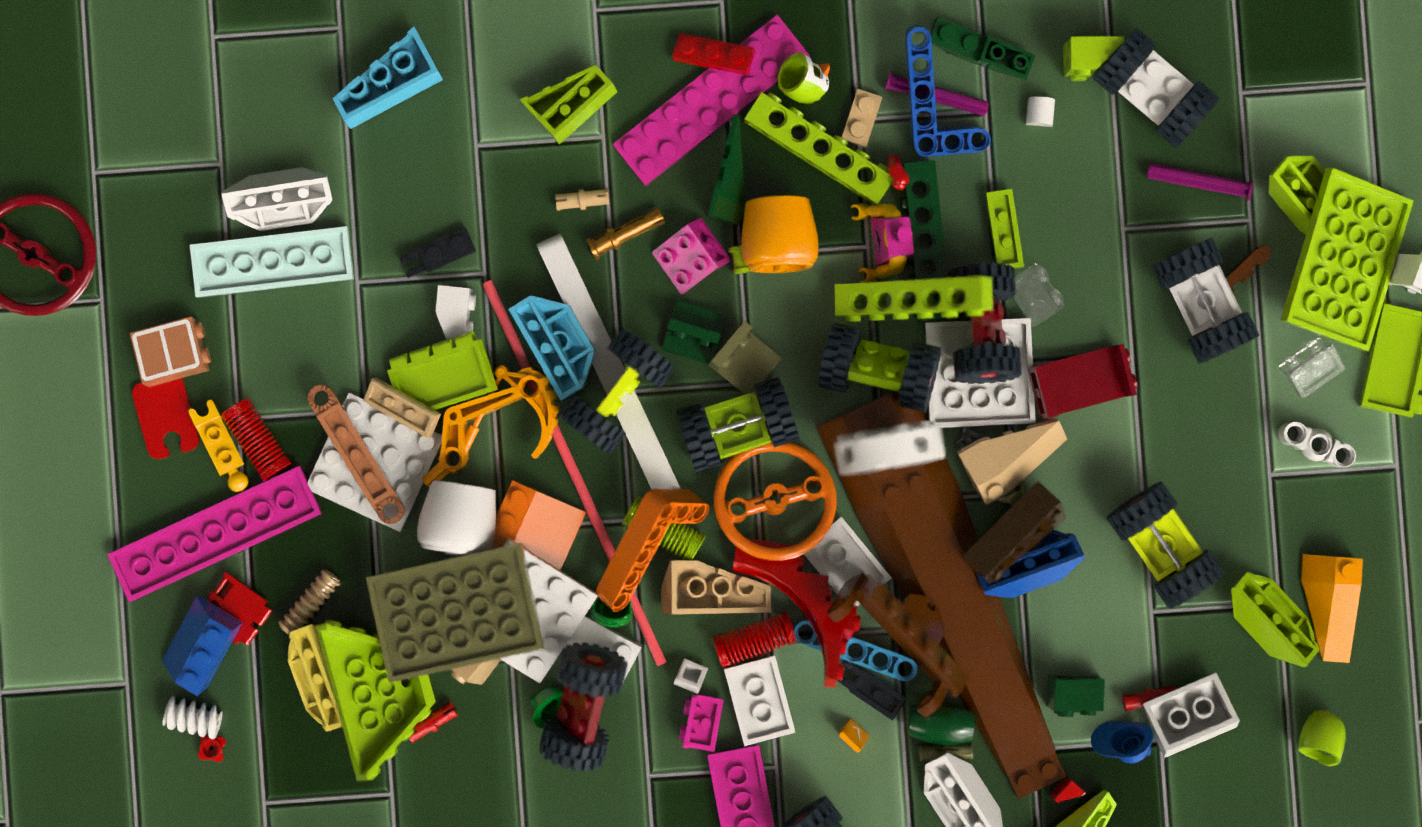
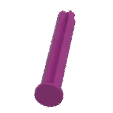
M890 70L884 91L891 89L908 94L907 78L894 75L893 71ZM918 85L915 89V96H925L928 92L927 85ZM934 86L936 103L981 116L986 115L989 106L987 101Z
M1152 163L1149 164L1147 169L1148 179L1245 197L1246 201H1249L1253 189V180L1245 182Z

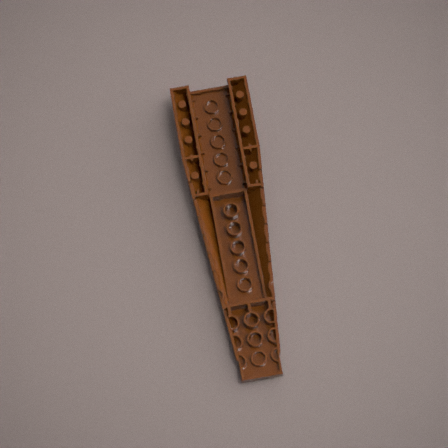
M894 391L816 428L839 475L834 443H838L837 437L929 422L926 413L900 407V392ZM946 456L941 459L839 475L860 523L903 598L905 599L908 594L912 593L930 597L931 601L928 602L930 610H932L934 605H938L946 630L939 646L968 676L959 696L965 707L975 712V724L1002 772L1008 776L1017 798L1025 797L1065 778L1066 775L1055 753L1056 748L999 596L984 594L976 572L967 565L963 558V555L978 541V537L956 477Z

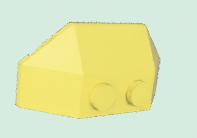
M310 624L289 632L288 663L306 711L318 723L323 725L322 728L326 732L342 727L316 627Z

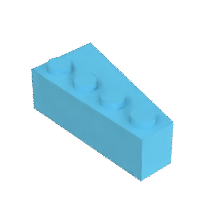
M415 27L411 28L401 41L394 43L384 56L379 60L376 59L369 65L370 68L361 76H357L332 98L343 120L350 129L443 80Z

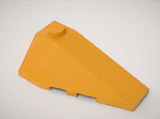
M1302 554L1301 584L1306 594L1309 613H1311L1315 628L1314 633L1322 661L1350 662L1362 582L1363 559Z

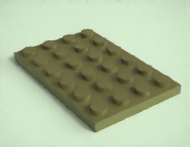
M522 543L366 578L389 683L545 649Z

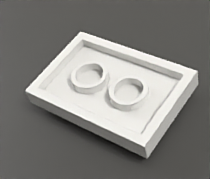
M842 517L831 525L825 537L813 549L804 554L820 575L829 576L828 584L832 586L836 594L839 593L847 580L861 572L865 575L870 573L883 585L891 579L890 575ZM856 601L855 605L858 606L860 603Z
M775 655L724 668L744 746L796 733Z

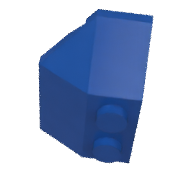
M1052 530L1024 554L1021 559L1010 566L998 581L994 580L989 585L977 573L976 575L985 595L1014 598L1061 581L1085 558V555L1075 534H1066Z

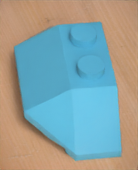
M529 296L509 308L511 315L559 399L562 401L584 388L596 350L570 305Z

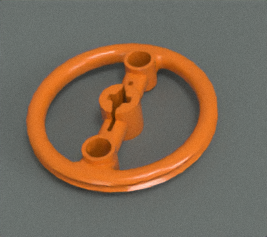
M771 440L769 444L732 455L721 469L714 489L716 518L727 538L745 553L766 560L792 559L813 549L829 531L837 507L836 489L829 470L813 452L793 442L774 447ZM782 452L790 454L804 461L816 473V476L808 477L802 484L788 488L781 484H771L765 489L763 495L746 500L742 498H734L731 501L725 500L727 484L735 469L748 458L760 453ZM806 485H816L819 492L816 494L810 493L806 489ZM772 495L776 499H780L779 504H776L774 500L770 501ZM819 498H824L825 500L823 516L815 531L808 538L793 546L769 548L758 545L745 538L734 526V523H740L745 520L746 516L765 511L769 515H779L786 509L787 504L805 499L810 502L816 501ZM735 505L741 506L744 514H733L731 507Z

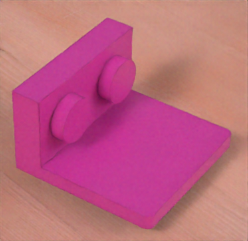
M702 217L687 224L652 252L680 294L686 293L709 274L731 261Z

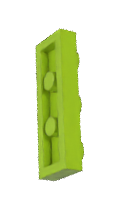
M1012 189L985 193L996 264L1012 265L1014 269L1024 267Z

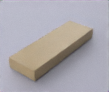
M377 377L371 379L363 401L371 407L426 438L432 437L441 413Z

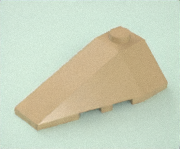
M1056 418L1029 425L1023 431L1013 433L1010 430L1003 432V436L993 439L989 437L980 438L957 451V454L974 489L984 503L988 505L1016 487L1067 440L1060 421Z

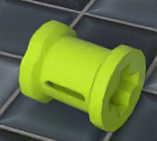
M741 245L728 248L729 253L732 254L734 264L733 275L752 272L743 263Z

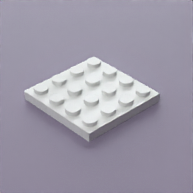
M1031 318L1002 319V329L1006 335L1005 345L1010 344L1020 348L1022 376L1014 380H1006V382L984 384L960 383V381L957 382L954 375L953 352L958 349H964V347H973L972 321L924 323L925 344L941 347L937 376L928 405L929 421H934V426L940 425L941 428L1036 423L1035 398L1027 369L1033 367Z
M348 393L343 408L405 508L404 516L395 524H386L380 520L329 437L308 480L309 487L312 492L402 532L424 484L421 478L430 471L439 452L442 435L433 432L432 437L426 438L371 407L363 401L364 399ZM388 503L384 507L385 516L390 519L395 518L398 514L397 506L393 503Z
M508 538L503 547L517 543ZM523 548L545 649L500 659L538 683H541L598 595L593 590Z

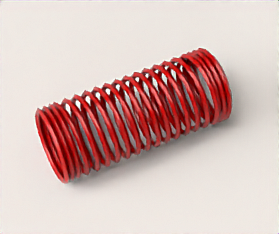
M246 398L225 410L221 417L226 422V425L229 426L228 429H232L231 433H234L233 437H237L236 441H239V445H242L241 449H245L244 453H247L246 456L250 457L249 460L252 461V464L255 465L254 468L260 473L259 476L263 479L262 481H267L287 469L292 462L288 460L287 455L282 456L284 451L278 453L282 448H277L279 446L278 443L273 445L277 440L271 441L274 436L268 437L272 432L266 433L269 428H265L267 424L261 425L264 420H260L261 416L256 417L259 412H255L256 408L251 409L254 404L251 403L249 398ZM252 436L250 439H248L247 441L243 442L246 438ZM254 439H256V440H255L254 442H252L251 444L245 446V445L248 444L249 442H251V441H253ZM259 443L258 445H256V446L253 447L252 449H249L251 446H253V445ZM261 447L259 450H257L256 452L252 453L255 449ZM263 450H265V451H264L263 453H261L260 455L254 457V456L257 455L258 453H260V452H262ZM266 455L264 458H262L261 460L257 461L260 457ZM270 458V459H269L268 461H266L265 463L259 465L260 463H262V462L265 461L266 459ZM272 461H274L272 464H270V465L267 466L266 468H263L265 465H267V464L271 463Z
M786 611L785 613H779V618L775 615V621L770 616V621L768 618L765 619L766 624L762 619V627L759 621H757V627L753 622V630L751 625L748 624L749 632L744 625L745 635L741 627H739L740 635L735 628L736 638L732 630H730L731 638L726 631L727 641L723 633H721V637L720 634L712 636L721 666L723 668L724 666H729L731 661L735 664V658L737 662H740V658L744 661V655L747 660L749 655L753 658V652L756 657L758 652L762 655V649L766 654V647L769 652H771V646L775 651V644L780 649L779 641L783 648L785 646L784 641L787 646L797 643L788 613Z

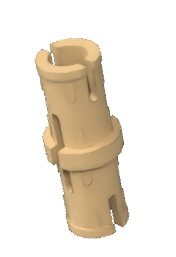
M608 188L592 191L579 189V192L555 194L557 211L579 207L581 210H585L588 206L609 205Z

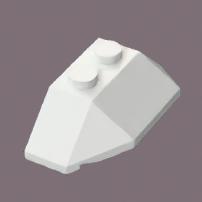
M303 167L250 175L221 193L227 216L259 231L313 223L332 201L327 175Z
M945 753L925 765L924 794L945 827H1003L1000 807L972 764L949 753Z

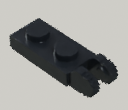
M465 227L420 246L418 250L399 257L401 263H408L421 256L424 265L414 267L406 272L407 278H412L424 272H432L477 251Z
M843 660L841 664H844V668L854 672L858 677L853 684L844 676L842 680L837 679V681L847 687L850 693L893 721L907 698L866 670H861L851 662Z

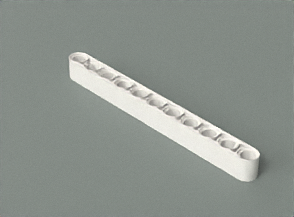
M559 233L536 245L563 303L570 305L596 350L592 364L608 396L626 371L620 359L607 349L611 339ZM634 391L631 395L626 393L621 399L624 405L616 415L651 489H681L636 392Z

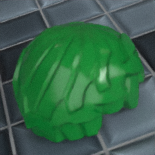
M597 597L591 606V617L603 627L616 628L624 626L631 619L632 603L629 601L624 609L615 612Z

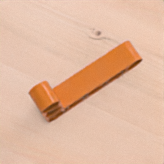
M655 488L647 492L596 588L598 598L615 612L624 609L635 592L670 523H700L708 515L709 505L689 489Z

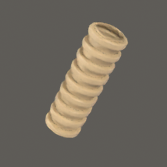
M322 569L320 571L321 576H316V582H311V588H307L305 590L306 594L299 597L301 600L294 603L295 607L289 609L290 613L284 615V621L280 620L278 622L280 628L288 635L289 632L302 628L304 624L307 625L309 623L308 619L315 616L314 612L320 610L319 606L325 604V598H330V592H335V586H340V580L333 573Z

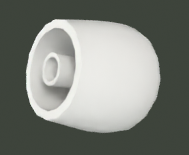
M432 480L420 514L417 529V538L421 543V547L460 557L461 555L491 550L496 529V491L482 487Z

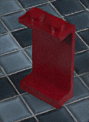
M1124 344L1113 345L1027 368L1040 419H1049L1059 414L1137 395V380L1135 375L1131 373L1129 365L1131 363V356Z

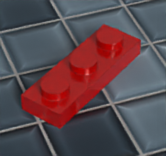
M679 33L672 58L676 62L748 76L755 50L754 47Z

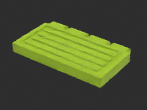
M1384 303L1376 326L1359 406L1412 418L1414 413L1422 415V395L1418 394L1419 390L1422 391V312Z
M473 331L455 336V341L453 338H449L432 344V348L431 346H426L411 351L409 354L405 353L390 358L389 360L391 369L387 370L391 385L434 410L498 390L482 339L477 340Z

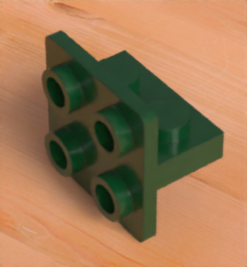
M677 300L672 317L669 320L662 350L709 365L715 356L726 315Z

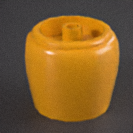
M772 196L746 202L741 236V253L744 265L750 271L756 273H789L812 268L813 263L816 262L818 257L819 244L809 199L799 196Z

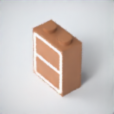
M193 317L130 333L141 382L147 387L210 371L208 363L211 362V356L208 348H204L202 338L205 337L202 323H198Z

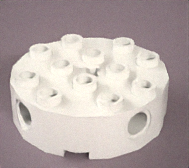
M934 421L837 437L838 443H834L840 476L945 457L940 425L934 426Z

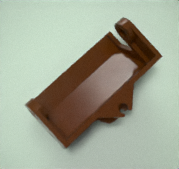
M861 572L843 584L828 609L827 615L834 622H838L851 611L856 601L869 612L934 682L930 691L916 705V710L923 717H927L937 710L949 688L951 689L950 694L953 697L961 693L968 676L939 646L946 630L938 605H934L932 610L928 607V602L931 601L930 597L910 593L904 601L899 602L870 573L865 575Z

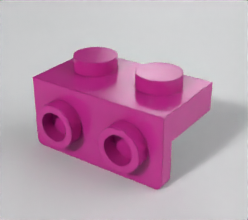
M692 693V699H686L684 714L688 715L687 726L681 725L679 741H684L683 748L688 749L690 747L714 752L724 699Z

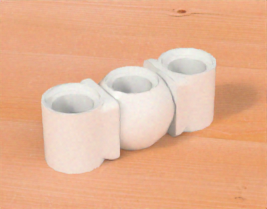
M1287 422L1279 428L1278 437L1280 441L1285 445L1293 446L1296 450H1301L1303 455L1309 460L1328 462L1333 467L1341 468L1349 467L1355 461L1356 453L1353 447L1348 444H1342L1337 439H1332L1331 435L1324 429L1305 427L1300 422ZM1292 426L1298 431V437L1294 441L1290 440L1287 434ZM1316 437L1322 442V447L1318 452L1314 451L1311 445ZM1340 448L1346 454V458L1342 463L1336 459V452Z

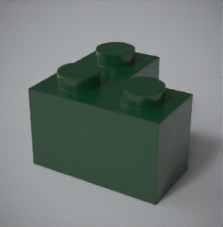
M1048 675L1047 707L1060 717H1074V713L1096 716V711H1104L1105 679L1101 677Z

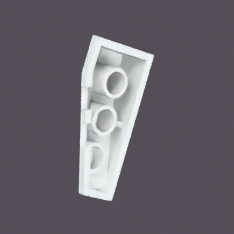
M586 615L566 643V645H572L573 643L582 645V642H585L592 646L593 644H598L601 648L608 647L610 648L609 651L618 652V656H623L628 663L625 678L642 648V645L611 628L601 626Z

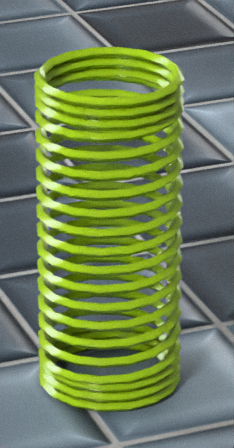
M637 496L622 525L629 526L642 501V497ZM670 523L671 526L666 530L659 546L662 544V548H665L667 545L666 551L672 546L670 553L675 550V556L680 551L678 558L683 555L682 560L692 561L706 535L701 534V532L698 533V530L693 533L694 528L690 529V525L685 528L686 524L684 523L682 526V523L677 525L676 523Z

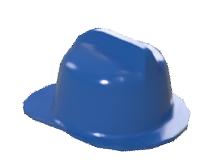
M1106 722L1099 725L1091 735V745L1094 751L1103 756L1119 758L1125 763H1137L1151 754L1150 746L1153 741V732L1145 723Z

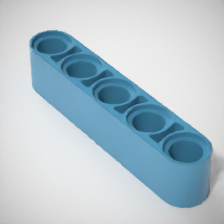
M801 619L796 622L793 628L796 640L801 644L821 651V646L813 627L812 635L809 638L804 639L798 635L800 626L807 624L812 627L808 619ZM852 636V639H847L845 655L840 654V658L901 681H909L917 674L916 663L910 657ZM859 643L862 646L861 654L856 657L850 656L848 654L849 645ZM878 652L885 653L887 657L885 664L882 666H876L872 661L874 654ZM904 661L911 664V671L907 675H900L897 671L898 665Z

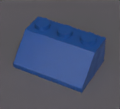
M197 595L162 660L174 682L196 696L202 693L210 685L243 622Z

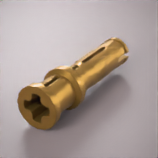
M657 207L615 229L607 228L605 233L593 239L587 238L586 242L595 260H597L600 255L612 249L618 250L622 243L665 223Z

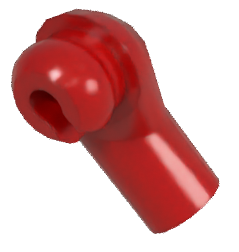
M892 154L887 158L889 174L894 179L892 186L897 190H904L906 184L909 183V175L901 165L899 156Z

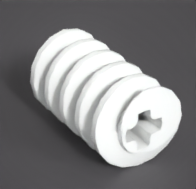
M172 696L164 712L163 726L167 723V727L170 730L177 726L179 732H184L188 727L189 734L193 735L198 730L199 736L204 737L208 732L209 738L215 739L221 725L223 712L221 711L220 714H217L216 705H213L208 712L206 710V703H203L199 709H196V701L194 700L189 707H186L185 698H182L180 703L176 704L175 696Z

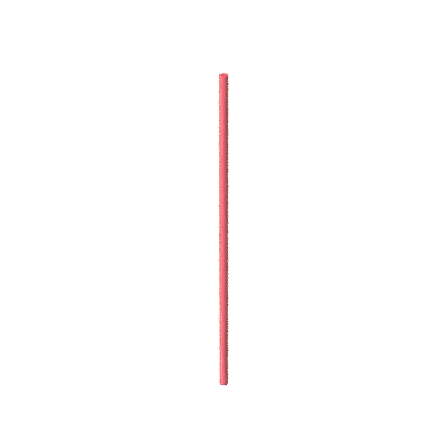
M492 280L483 283L485 292L521 370L530 368V362ZM534 380L528 382V386L532 394H535L538 386ZM557 424L552 438L610 562L616 550ZM634 592L630 599L633 615L656 665L660 666L667 661Z

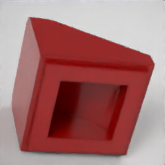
M1067 776L1049 796L1056 802H1061L1086 793Z

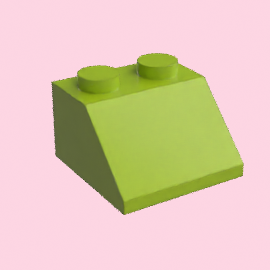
M1124 36L1070 37L1063 46L1064 77H1071V81L1087 80V77H1090L1123 44Z

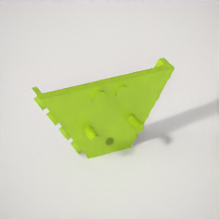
M326 621L325 624L316 625L315 627L357 781L372 780L380 772V765L396 754L398 751L396 747L400 742L407 740L414 733L413 727L418 722L426 719L431 713L430 708L435 703L430 679L428 674L408 678L409 684L407 687L402 686L401 680L389 683L378 634L372 637L365 635L366 631L363 629L350 628V630L341 628V623Z

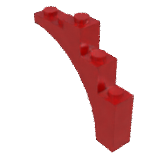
M748 539L753 543L769 548H784L793 546L787 544ZM736 547L732 571L752 575L772 584L786 594L803 611L814 628L821 646L824 662V687L835 688L837 679L842 680L844 664L839 663L840 654L845 655L847 639H852L854 631H859L861 615H856L857 606L854 605L843 619L834 622L827 615V611L833 603L830 602L832 586L828 585L829 576L802 572L804 556L787 560H766L747 554Z

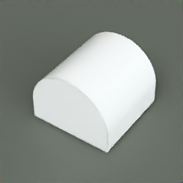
M1029 97L1026 125L1052 127L1055 99L1049 97Z
M684 658L673 684L698 694L708 668Z

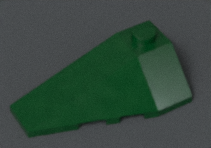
M734 114L725 146V153L720 165L719 177L715 184L708 212V219L738 227L740 221L744 220L746 205H744L745 188L739 115Z

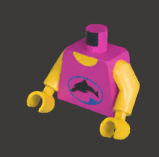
M865 203L852 205L851 208L856 207L859 210L858 216L851 217L853 220L866 219L869 215L872 217L870 220L877 268L876 270L872 268L859 269L858 273L867 274L866 279L860 281V283L877 282L878 277L883 279L900 274L904 270L907 260L914 254L910 218L901 216V212L892 204H872L870 207Z

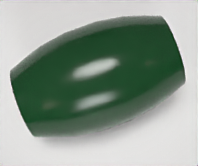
M942 702L931 715L923 717L916 710L917 704L911 705L908 735L927 743L939 745H958L973 740L974 711L957 704Z

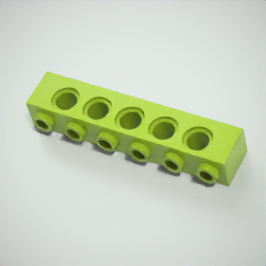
M761 92L745 117L744 123L869 203L878 205L894 180L889 174L888 167L881 163L876 166L869 161L870 156L859 149L856 152L847 147L848 142L837 135L831 137L825 133L826 128L816 121L809 123L802 118L804 114L796 108L790 107V109H787L780 104L782 100L769 92L765 95ZM773 113H779L783 116L784 122L781 125L775 126L770 123L769 116ZM801 127L805 130L806 136L801 140L794 139L791 135L792 129ZM818 141L825 142L828 146V151L824 154L816 153L813 148L814 143ZM840 155H845L849 158L850 165L847 168H840L837 166L835 159ZM862 169L869 170L872 174V180L869 182L860 181L858 172Z
M989 277L835 284V316L845 317V322H859L863 316H869V321L885 320V315H893L894 320L909 319V314H917V318L921 319L933 318V313H942V317H958V312H967V316H983V311L993 310L992 278ZM963 291L965 293V300L961 304L959 295ZM939 293L940 302L936 305L934 297ZM914 294L916 301L914 305L911 306L910 298ZM890 295L891 304L887 307L886 299ZM864 297L867 298V305L865 308H863L862 306V300Z

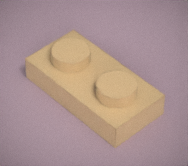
M857 89L842 135L845 141L866 148L882 100L881 96Z

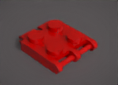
M224 571L222 574L223 579L214 591H210L208 594L210 597L207 601L212 603L215 600V606L243 622L233 643L237 645L241 641L248 646L259 631L252 624L255 622L263 626L273 610L266 606L268 603L267 599L229 572ZM229 581L230 583L227 585L223 593L219 595L221 589L224 587L226 582Z

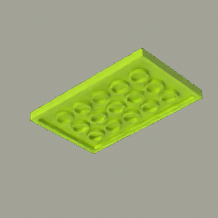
M1326 168L1281 321L1356 349L1369 351L1413 200L1335 168Z

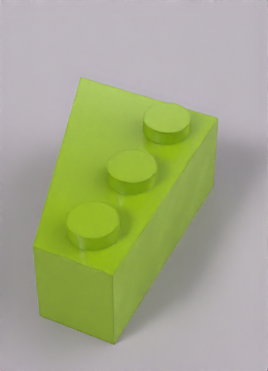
M594 65L565 78V81L543 88V91L519 100L560 145L613 97L617 90L609 78Z

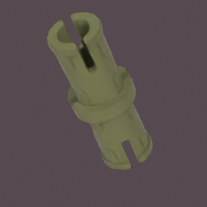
M971 742L958 745H919V761H932L945 753H949L959 759L972 760L973 746Z

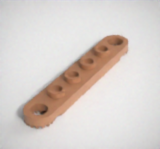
M325 385L314 386L308 393L309 405L382 522L386 524L399 522L405 513L404 505L339 399L330 387ZM323 390L328 394L329 400L326 405L319 406L316 404L314 397L318 391ZM388 503H393L398 508V514L395 518H387L384 514V507Z

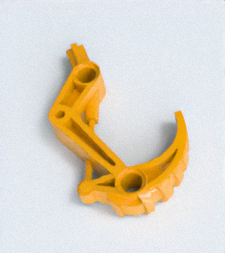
M500 365L495 369L496 385L498 387L501 379H504L511 385V388L496 393L493 391L487 396L448 408L444 413L441 452L438 457L440 462L421 478L424 484L430 488L432 480L442 481L450 473L454 475L459 470L465 468L469 461V450L479 431L478 426L483 416L523 398L533 406L541 421L542 433L540 442L531 454L534 459H537L553 437L554 428L558 424L556 415L560 411V406H556V401L559 397L555 390L552 391L551 383L547 376L541 372L534 371L532 367L524 368L514 373L510 372L508 367ZM531 380H534L538 386L536 393L533 395L528 394L526 391V385ZM475 420L474 424L468 428V423ZM453 451L460 455V461L456 466L452 465L449 461V456Z

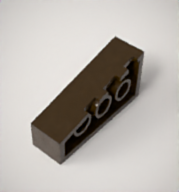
M1037 481L963 555L967 565L989 585L994 580L998 581L1010 566L1021 559L1024 554L1067 518L1061 501Z

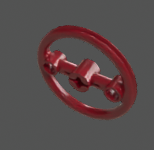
M20 194L1 202L0 228H4L5 236L0 240V245H4L17 253L18 259L23 265L35 269L42 268L55 276L56 281L65 285L68 289L67 292L57 299L42 304L17 302L0 292V306L21 315L41 316L55 313L71 305L87 288L96 264L95 240L84 217L67 202L46 194ZM28 205H43L61 212L74 224L81 237L84 252L82 267L78 269L50 255L49 248L46 245L33 240L26 241L16 235L9 226L3 224L1 218L14 209ZM21 247L31 251L34 250L38 257L44 259L45 261L34 259L30 252L22 249ZM70 268L73 276L70 281L65 282L63 272Z

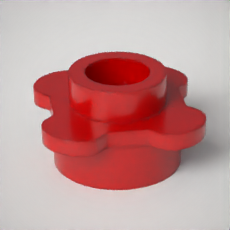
M208 734L200 738L201 745L198 757L201 760L207 759L221 762L224 759L222 752L223 746L226 745V739L222 736L210 739ZM210 746H214L213 751L210 750Z

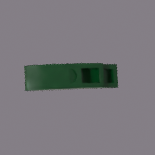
M941 17L935 18L930 31L932 45L946 50L948 54L999 73L1027 80L1035 58L1034 54L992 36H983Z

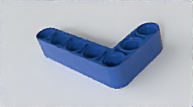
M915 24L910 26L906 30L904 38L911 139L914 149L919 155L925 157L986 150L990 145L991 138L990 134L980 125L937 128L931 35L921 25ZM915 31H922L924 33V40L920 44H913L911 42V36ZM917 58H925V68L920 71L914 70L913 62ZM920 84H925L928 87V92L923 97L915 96V89ZM923 110L928 111L930 114L929 120L925 123H918L916 120L918 113ZM976 132H982L984 135L983 141L977 145L972 144V135ZM948 135H957L958 140L954 146H945L944 142ZM923 137L931 138V145L927 149H920L918 147V143Z

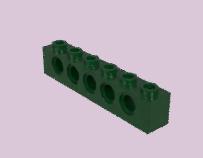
M931 160L904 163L902 166L909 175V183L906 184L904 189L905 196L901 197L902 212H907V217L910 218L914 254L907 260L908 265L912 264L913 275H909V280L948 278L936 162ZM915 183L922 184L926 190L925 195H914L912 185ZM916 210H925L928 214V220L923 223L918 222L914 217ZM918 236H928L931 240L930 247L927 249L919 247L917 244ZM929 261L932 263L934 270L931 275H925L920 271L921 262ZM939 293L936 294L934 300L936 305L940 302ZM933 313V318H918V322L946 320L952 317H942V313Z

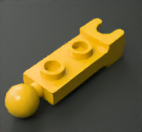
M213 400L207 401L209 413L204 417L199 416L195 409H189L188 413L219 475L222 476L228 473V487L234 492L244 491L248 486V477L237 469L244 465Z

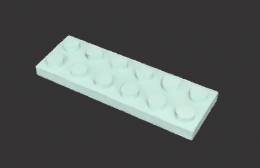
M347 226L190 245L195 296L197 298L354 279Z

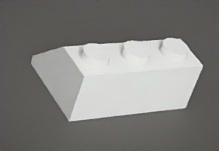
M1217 673L1143 703L1151 730L1164 758L1234 729L1240 721Z

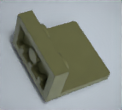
M746 321L743 322L708 365L743 395L755 392L754 384L763 382L781 361V357L750 332L753 327Z

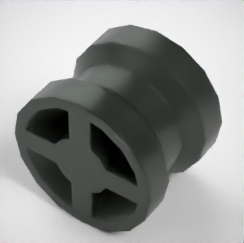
M963 427L961 437L955 440L953 445L961 450L984 437Z

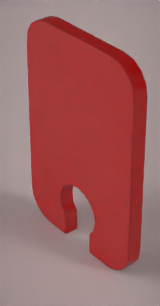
M183 379L152 387H147L142 382L135 385L132 390V396L149 455L155 459L170 457L169 449L164 444V438L167 433L173 431L177 432L181 437L180 447L182 453L195 449L199 445L200 439L198 431L188 413L191 405Z

